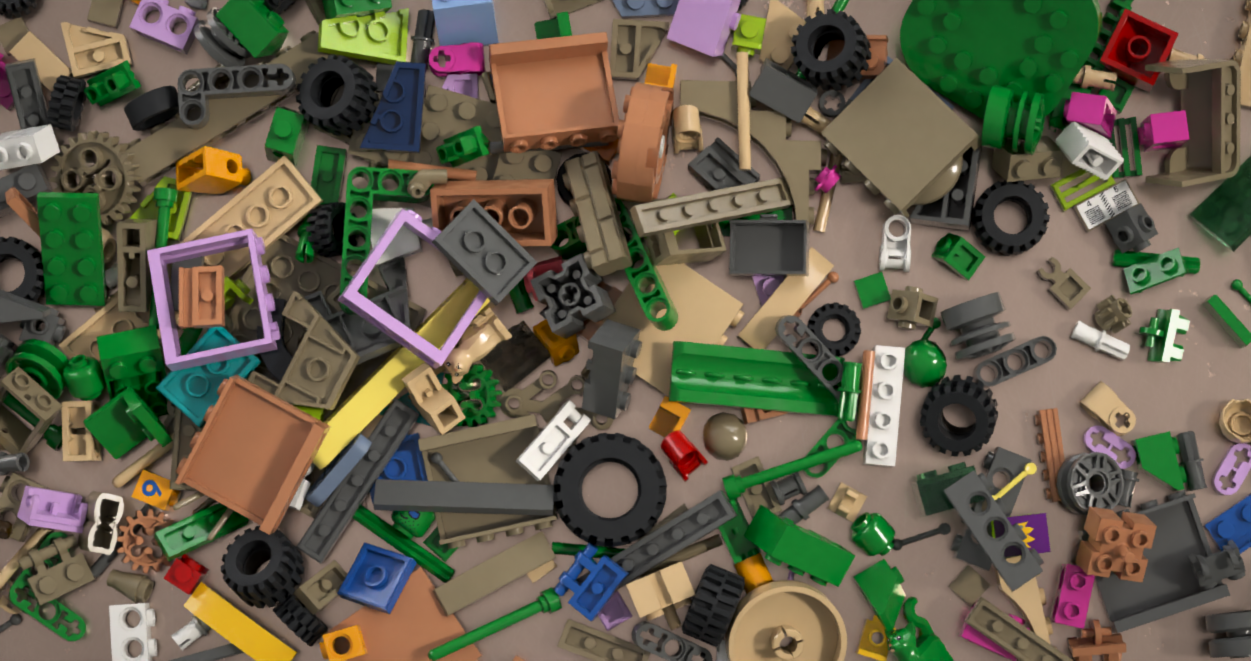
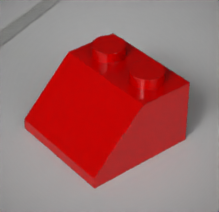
M1125 8L1099 62L1113 73H1117V76L1123 81L1150 93L1160 72L1145 71V65L1165 62L1179 33Z

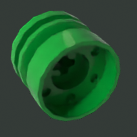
M993 85L984 116L982 146L1002 150L1007 137L1012 138L1013 152L1018 153L1022 140H1025L1024 153L1033 155L1044 128L1046 115L1044 94L1036 92L1032 105H1029L1030 92L1024 90L1019 103L1014 102L1013 88Z

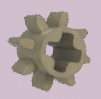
M1111 295L1096 304L1099 311L1095 313V319L1103 330L1108 331L1112 329V332L1116 334L1131 324L1128 318L1132 316V309L1125 299L1118 298L1116 300L1114 295Z

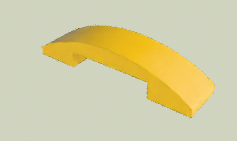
M203 582L198 585L184 604V607L256 661H292L298 653Z

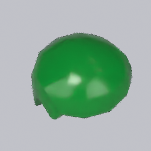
M922 339L912 342L905 348L903 372L911 384L921 388L932 387L944 378L947 361L942 349L936 342Z

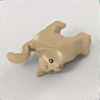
M486 305L473 318L442 366L436 369L431 368L435 375L446 368L452 376V382L456 384L460 382L463 375L469 372L472 363L481 360L499 342L510 339L512 335L490 307Z

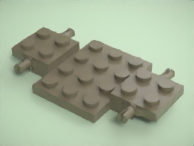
M429 85L423 105L420 153L360 149L374 115L373 112L368 116L371 118L370 121L361 124L362 129L353 131L347 153L362 157L370 163L369 167L375 168L388 166L389 159L452 167L451 162L440 163L436 147L443 145L444 139L476 126H481L482 133L488 138L489 142L502 141L497 107L495 103ZM380 100L374 102L376 110L380 103ZM489 146L488 155L454 168L477 170L476 180L554 179L555 181L562 153L552 150H541L523 153L490 154ZM447 179V181H462V180ZM431 197L424 203L416 204L431 208Z

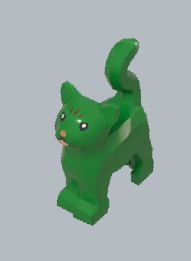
M909 597L903 604V614L908 622L906 627L897 630L893 629L890 632L884 629L888 638V651L898 661H954L943 642L934 634L928 621L917 616L915 613V605L918 603V599L916 597ZM915 626L919 629V637L917 639L915 636Z

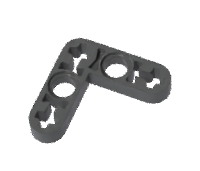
M639 622L632 630L631 635L634 644L667 661H692L693 655L698 656L699 654L704 659L703 661H713L711 653L706 648L650 622ZM649 630L651 635L660 639L658 644L647 639L643 643L644 638L640 636L641 632ZM673 639L677 640L679 643L678 652L672 656L667 655L665 652L666 643Z

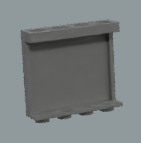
M1185 490L1168 495L1169 501L1158 504L1157 499L1140 504L1141 510L1135 512L1146 515L1157 526L1152 548H1144L1143 555L1148 559L1143 582L1121 580L1113 571L1110 572L1109 578L1095 576L1094 580L1113 633H1120L1230 596L1227 584H1223L1222 580L1217 581V585L1212 589L1201 590L1187 555L1192 553L1195 556L1200 554L1203 557L1212 555L1193 498H1196L1195 493L1186 495ZM1126 509V510H1122V511L1116 512V514L1121 518L1123 511H1124V512H1130V511H1129V509ZM1085 530L1078 531L1080 540L1088 541L1089 534Z

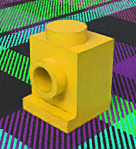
M874 615L873 620L865 619L855 653L879 661H886L889 652L887 648L888 638L885 634L884 626L876 615ZM875 632H880L883 636L882 641L878 644L872 641V635Z

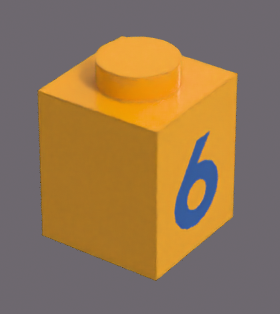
M143 469L131 497L169 511L171 506L173 507L174 504L178 503L181 491L170 489V479Z

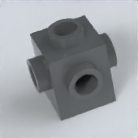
M1142 203L1105 223L1114 243L1119 247L1122 254L1131 249L1135 253L1151 245L1149 239L1159 234L1153 219L1147 214Z
M50 308L51 314L44 318L22 320L20 328L23 330L19 340L37 339L55 346L56 342H61L65 334L66 326H63L65 320L57 317L59 311ZM45 324V328L41 331L42 325Z

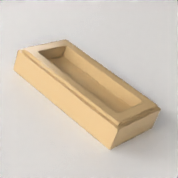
M31 31L9 51L18 61L35 58L40 81L51 92L54 91L53 86L60 75L70 76L72 74V70Z

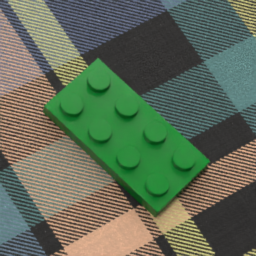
M39 192L37 195L46 305L105 306L107 291L99 193Z

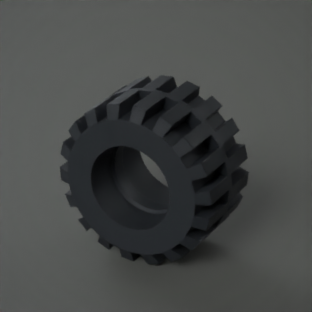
M827 9V14H823L822 11L815 12L816 17L811 19L808 16L805 18L806 24L804 26L799 24L796 29L799 34L793 35L792 42L795 45L791 47V53L795 57L793 60L813 86L817 88L821 86L826 91H829L831 86L835 91L842 90V85H846L848 88L853 85L851 81L855 78L859 81L863 77L860 72L862 70L867 71L869 67L866 60L871 59L870 42L860 25L851 15L848 17L845 12L840 10L836 14L834 9ZM833 40L845 41L842 52L836 58L829 61L818 60L819 52L825 44Z
M333 54L328 55V59L325 57L317 59L318 63L316 65L311 63L308 66L309 71L307 74L303 72L300 77L303 81L297 86L300 94L296 96V102L301 104L298 107L300 113L304 114V118L329 134L332 133L333 135L340 136L341 133L344 135L352 134V129L359 131L362 129L361 124L363 122L368 123L371 119L368 116L376 110L374 102L378 101V94L374 91L378 87L377 83L372 81L374 77L366 69L342 55L338 57ZM344 84V92L341 99L330 107L333 93Z
M998 181L987 188L978 198L973 208L974 218L972 219V226H975L976 231L974 233L976 237H980L983 241L981 244L985 248L987 246L991 248V252L995 254L998 252L1003 253V256L1019 255L1035 246L1046 233L1048 228L1046 226L1050 219V215H1047L1048 203H1044L1042 199L1044 195L1041 191L1037 193L1034 190V185L1031 183L1026 185L1024 181ZM1012 201L1024 209L1027 216V224L1021 232L1009 234L1002 231L996 225L994 210L1001 202Z
M10 236L9 238L0 237V264L7 259L16 258L22 262L25 270L21 285L9 293L39 303L37 300L39 296L44 297L45 295L42 254L38 252L37 248L22 239Z
M954 375L953 380L950 381L949 377L942 379L940 385L936 383L932 387L920 413L922 415L920 426H924L922 432L924 437H931L929 444L933 448L939 445V452L945 454L946 450L952 451L951 456L958 457L959 452H963L964 456L971 455L972 449L978 452L982 449L983 444L989 442L998 418V411H996L998 404L996 399H992L993 392L990 388L987 390L983 389L985 383L979 380L976 384L972 382L973 377L967 376L966 380H961V375ZM950 404L965 405L974 413L976 422L968 427H956L945 419L942 409Z
M256 526L253 531L250 528L244 530L242 536L238 534L234 538L236 541L233 544L229 543L226 548L228 553L223 554L222 557L224 564L221 566V572L224 574L223 579L227 585L247 605L251 607L255 605L257 608H264L267 605L270 608L274 607L277 601L280 603L284 602L288 594L292 595L296 591L294 589L295 585H300L302 580L299 575L304 573V567L301 565L304 561L303 557L299 554V550L280 530L277 529L274 533L268 535L259 530L260 526ZM270 560L268 565L262 571L255 574L257 569L264 562Z
M710 564L702 575L695 592L696 595H694L682 625L683 634L717 647L726 634L745 586L744 577Z

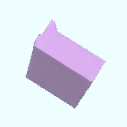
M679 0L667 39L712 57L722 56L731 29L735 31L738 27L741 14L737 13L741 0Z

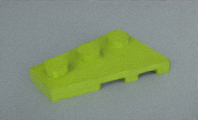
M409 8L399 9L397 12L385 13L384 11L368 16L357 17L355 15L322 20L319 24L317 51L395 65L396 61L406 62Z

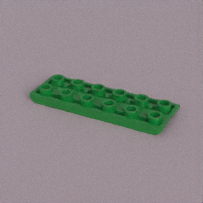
M683 341L673 342L669 401L838 416L839 402L792 352ZM802 353L807 359H812L816 356L815 354ZM836 357L844 366L843 361H845V358ZM832 363L826 364L822 369V375L826 380H833L837 376V368ZM841 382L833 386L834 390L837 386L841 387Z

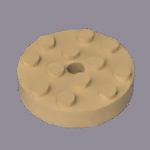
M779 580L755 588L740 600L725 634V648L729 661H844L847 650V633L838 610L820 590L799 581ZM785 633L787 637L790 636L793 639L788 646L783 647L780 646V642L785 638Z

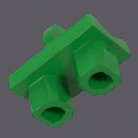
M126 60L87 80L89 86L84 89V92L92 105L98 102L101 107L141 87V85L134 78L135 75L130 70V64Z
M481 126L470 128L443 140V145L436 147L440 163L451 162L453 168L489 154V141L482 133Z
M1158 309L1156 318H1150L1149 327H1140L1139 334L1147 336L1145 346L1150 347L1147 361L1170 363V361L1182 360L1183 346L1173 343L1175 333L1180 335L1186 334L1190 320L1179 315L1180 310Z

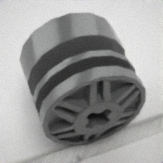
M999 292L978 297L940 312L946 331L961 330L962 335L952 340L951 345L966 344L967 348L955 352L957 360L963 358L976 359L994 353L1016 340L1014 332L1002 336L999 333L1000 330L1011 326L1010 321L995 322L994 317L1005 311Z

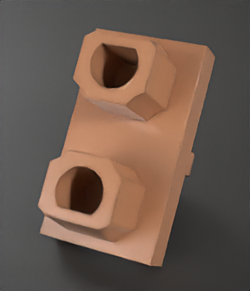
M1098 619L1091 621V629H1081V637L1068 638V647L1074 661H1092V655L1101 654L1103 661H1121L1122 653L1127 652L1126 643L1123 642L1121 633L1112 634L1111 627L1101 628Z

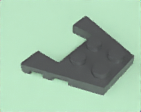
M401 257L378 267L388 292L368 300L411 329L406 265L404 258ZM321 290L305 297L360 356L357 365L402 346L358 314L349 315L342 310L332 314Z

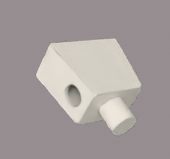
M413 208L372 209V249L400 210H412L414 212L415 210ZM432 218L422 220V223L429 228L433 227ZM402 225L375 265L379 267L401 257L407 258L422 252L420 237Z

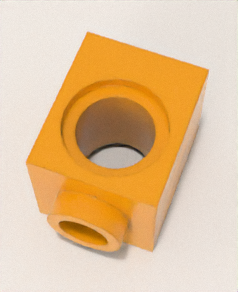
M360 625L322 635L324 641L319 643L324 660L344 661L368 654ZM341 636L347 638L350 642V649L345 654L338 653L334 647L336 639Z

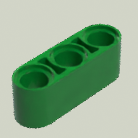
M837 419L805 457L828 450L827 439L830 435L839 436L843 444L855 441L856 429L850 428L846 421ZM838 459L823 463V469L820 473H812L809 469L802 470V472L809 478H820L830 470Z

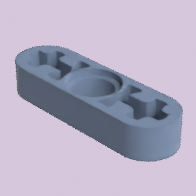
M359 433L310 487L305 499L315 507H319L365 455L372 442Z

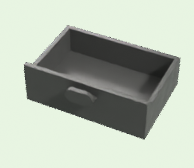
M760 214V220H729V274L732 276H809L810 223L807 220H777V214Z

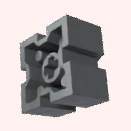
M582 253L562 263V272L556 273L549 270L530 280L539 302L549 306V309L544 311L552 333L564 339L585 329L583 321L590 319L596 323L616 312L608 292L597 286L598 283L603 281L601 276L593 269H588Z

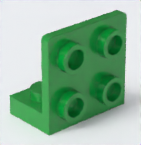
M131 386L83 421L85 427L114 459L120 458L146 437L150 441L156 439L163 448L173 441L163 422Z

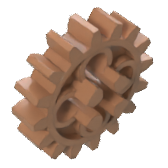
M147 509L146 516H143L140 510H136L135 519L130 516L125 517L128 523L127 526L118 525L117 528L123 533L122 536L117 537V541L121 542L122 546L115 550L116 553L124 552L125 556L121 560L122 563L132 561L131 570L135 571L140 565L142 573H148L150 566H152L155 572H159L160 563L165 566L170 565L163 551L160 557L155 558L152 555L153 550L148 546L142 547L138 556H133L131 553L133 546L141 545L144 542L141 536L133 533V527L136 524H140L143 527V534L151 536L154 534L155 527L162 526L164 529L173 524V519L163 521L164 512H159L155 517L153 516V509ZM154 537V538L151 540L152 544H153L154 546L160 547L159 544H158V542L156 541V539H155V537Z

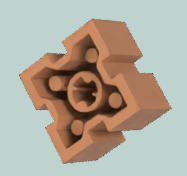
M1089 506L1084 530L1089 534L1088 541L1081 540L1075 563L1087 575L1109 578L1110 572L1113 571L1121 580L1143 582L1148 559L1143 555L1144 548H1152L1157 526L1144 514L1123 511L1120 518L1110 509Z

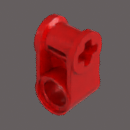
M680 430L668 434L661 443V449L669 459V463L685 482L689 479L688 475L700 465L705 466L708 463L700 451Z

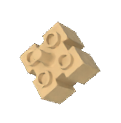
M682 561L626 584L639 617L646 616L647 621L665 615L671 630L682 626L675 609L692 603L690 597L696 595Z

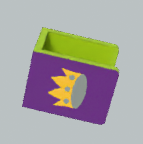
M1046 513L1007 517L1011 525L1017 523L1025 533L1027 538L1023 542L1029 551L1035 548L1038 553L1051 552ZM991 521L992 537H1001L1004 533L1003 525L998 521ZM1009 546L1004 551V557L1021 555V551L1015 546Z

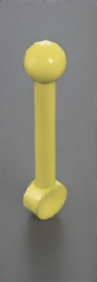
M1034 463L1025 464L1024 471L997 494L992 495L994 500L1005 495L1028 474H1034L1037 470Z

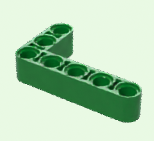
M356 167L348 174L340 295L353 278V276L348 274L346 268L351 264L361 266L370 253L373 200L424 203L430 198V189L434 184L428 188L422 198H413L408 193V183L418 172L417 170ZM357 177H362L367 180L368 186L364 189H358L352 184V181ZM387 179H391L398 184V188L394 191H388L383 188L382 183ZM355 206H361L366 210L367 214L362 218H356L351 214L350 210ZM353 235H360L365 240V243L360 247H354L349 243L348 239ZM368 276L357 291L366 298ZM339 302L340 308L343 312L349 315H357L351 309H349L344 304Z
M615 198L617 209L621 211L619 216L625 237L632 235L627 245L633 265L624 270L646 317L657 329L661 331L670 330L678 321L677 310L657 267L653 264L651 254L643 237L639 238L631 212L621 200ZM573 216L557 225L558 237L550 247L558 256H562V259L569 260L580 253L588 251L586 243L580 241L576 227L581 225L578 216ZM569 238L564 246L559 247L562 240ZM638 260H643L640 267L633 268ZM655 284L651 292L645 293V289L649 285ZM667 309L663 317L656 318L660 310Z

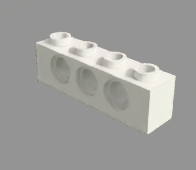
M875 345L873 347L875 361L868 439L864 444L863 465L893 468L896 463L905 348Z

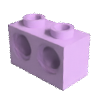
M141 0L129 28L136 34L187 55L195 38L194 27L199 22V19L195 17L196 12L184 6L175 9L168 6V0ZM157 10L160 12L157 22H146V16L150 11ZM186 22L187 29L184 33L180 35L173 33V27L176 23Z

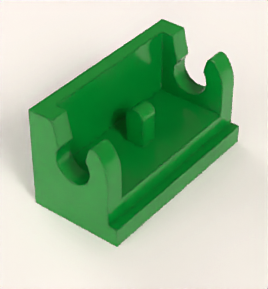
M737 498L729 502L738 516L718 527L734 564L761 552L757 545L744 536L749 524Z

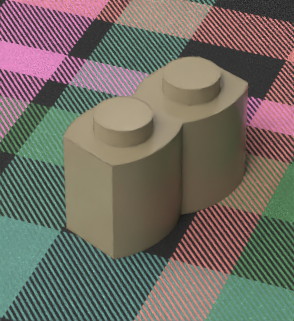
M92 491L86 500L88 510L86 521L83 525V532L79 533L78 537L79 548L85 551L110 555L117 543L118 533L116 525L123 514L122 496Z

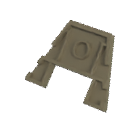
M293 291L282 315L308 329L280 384L256 371H252L248 381L289 404L334 410L360 356L301 293Z

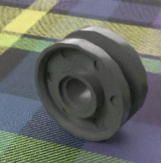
M213 7L207 13V20H200L195 25L194 33L207 53L223 66H244L245 57L249 58L253 55L215 16L221 8Z
M1100 452L1080 453L1070 456L1063 462L1057 475L1056 486L1059 498L1066 508L1073 513L1087 515L1089 506L1112 510L1118 505L1123 495L1124 479L1122 470L1117 462L1107 454Z

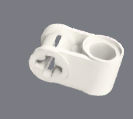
M893 215L883 224L879 253V271H884L885 268L903 269L904 272H909L911 224L902 215ZM892 221L902 223L904 226L902 236L895 237L889 232V224ZM888 257H896L901 259H889Z

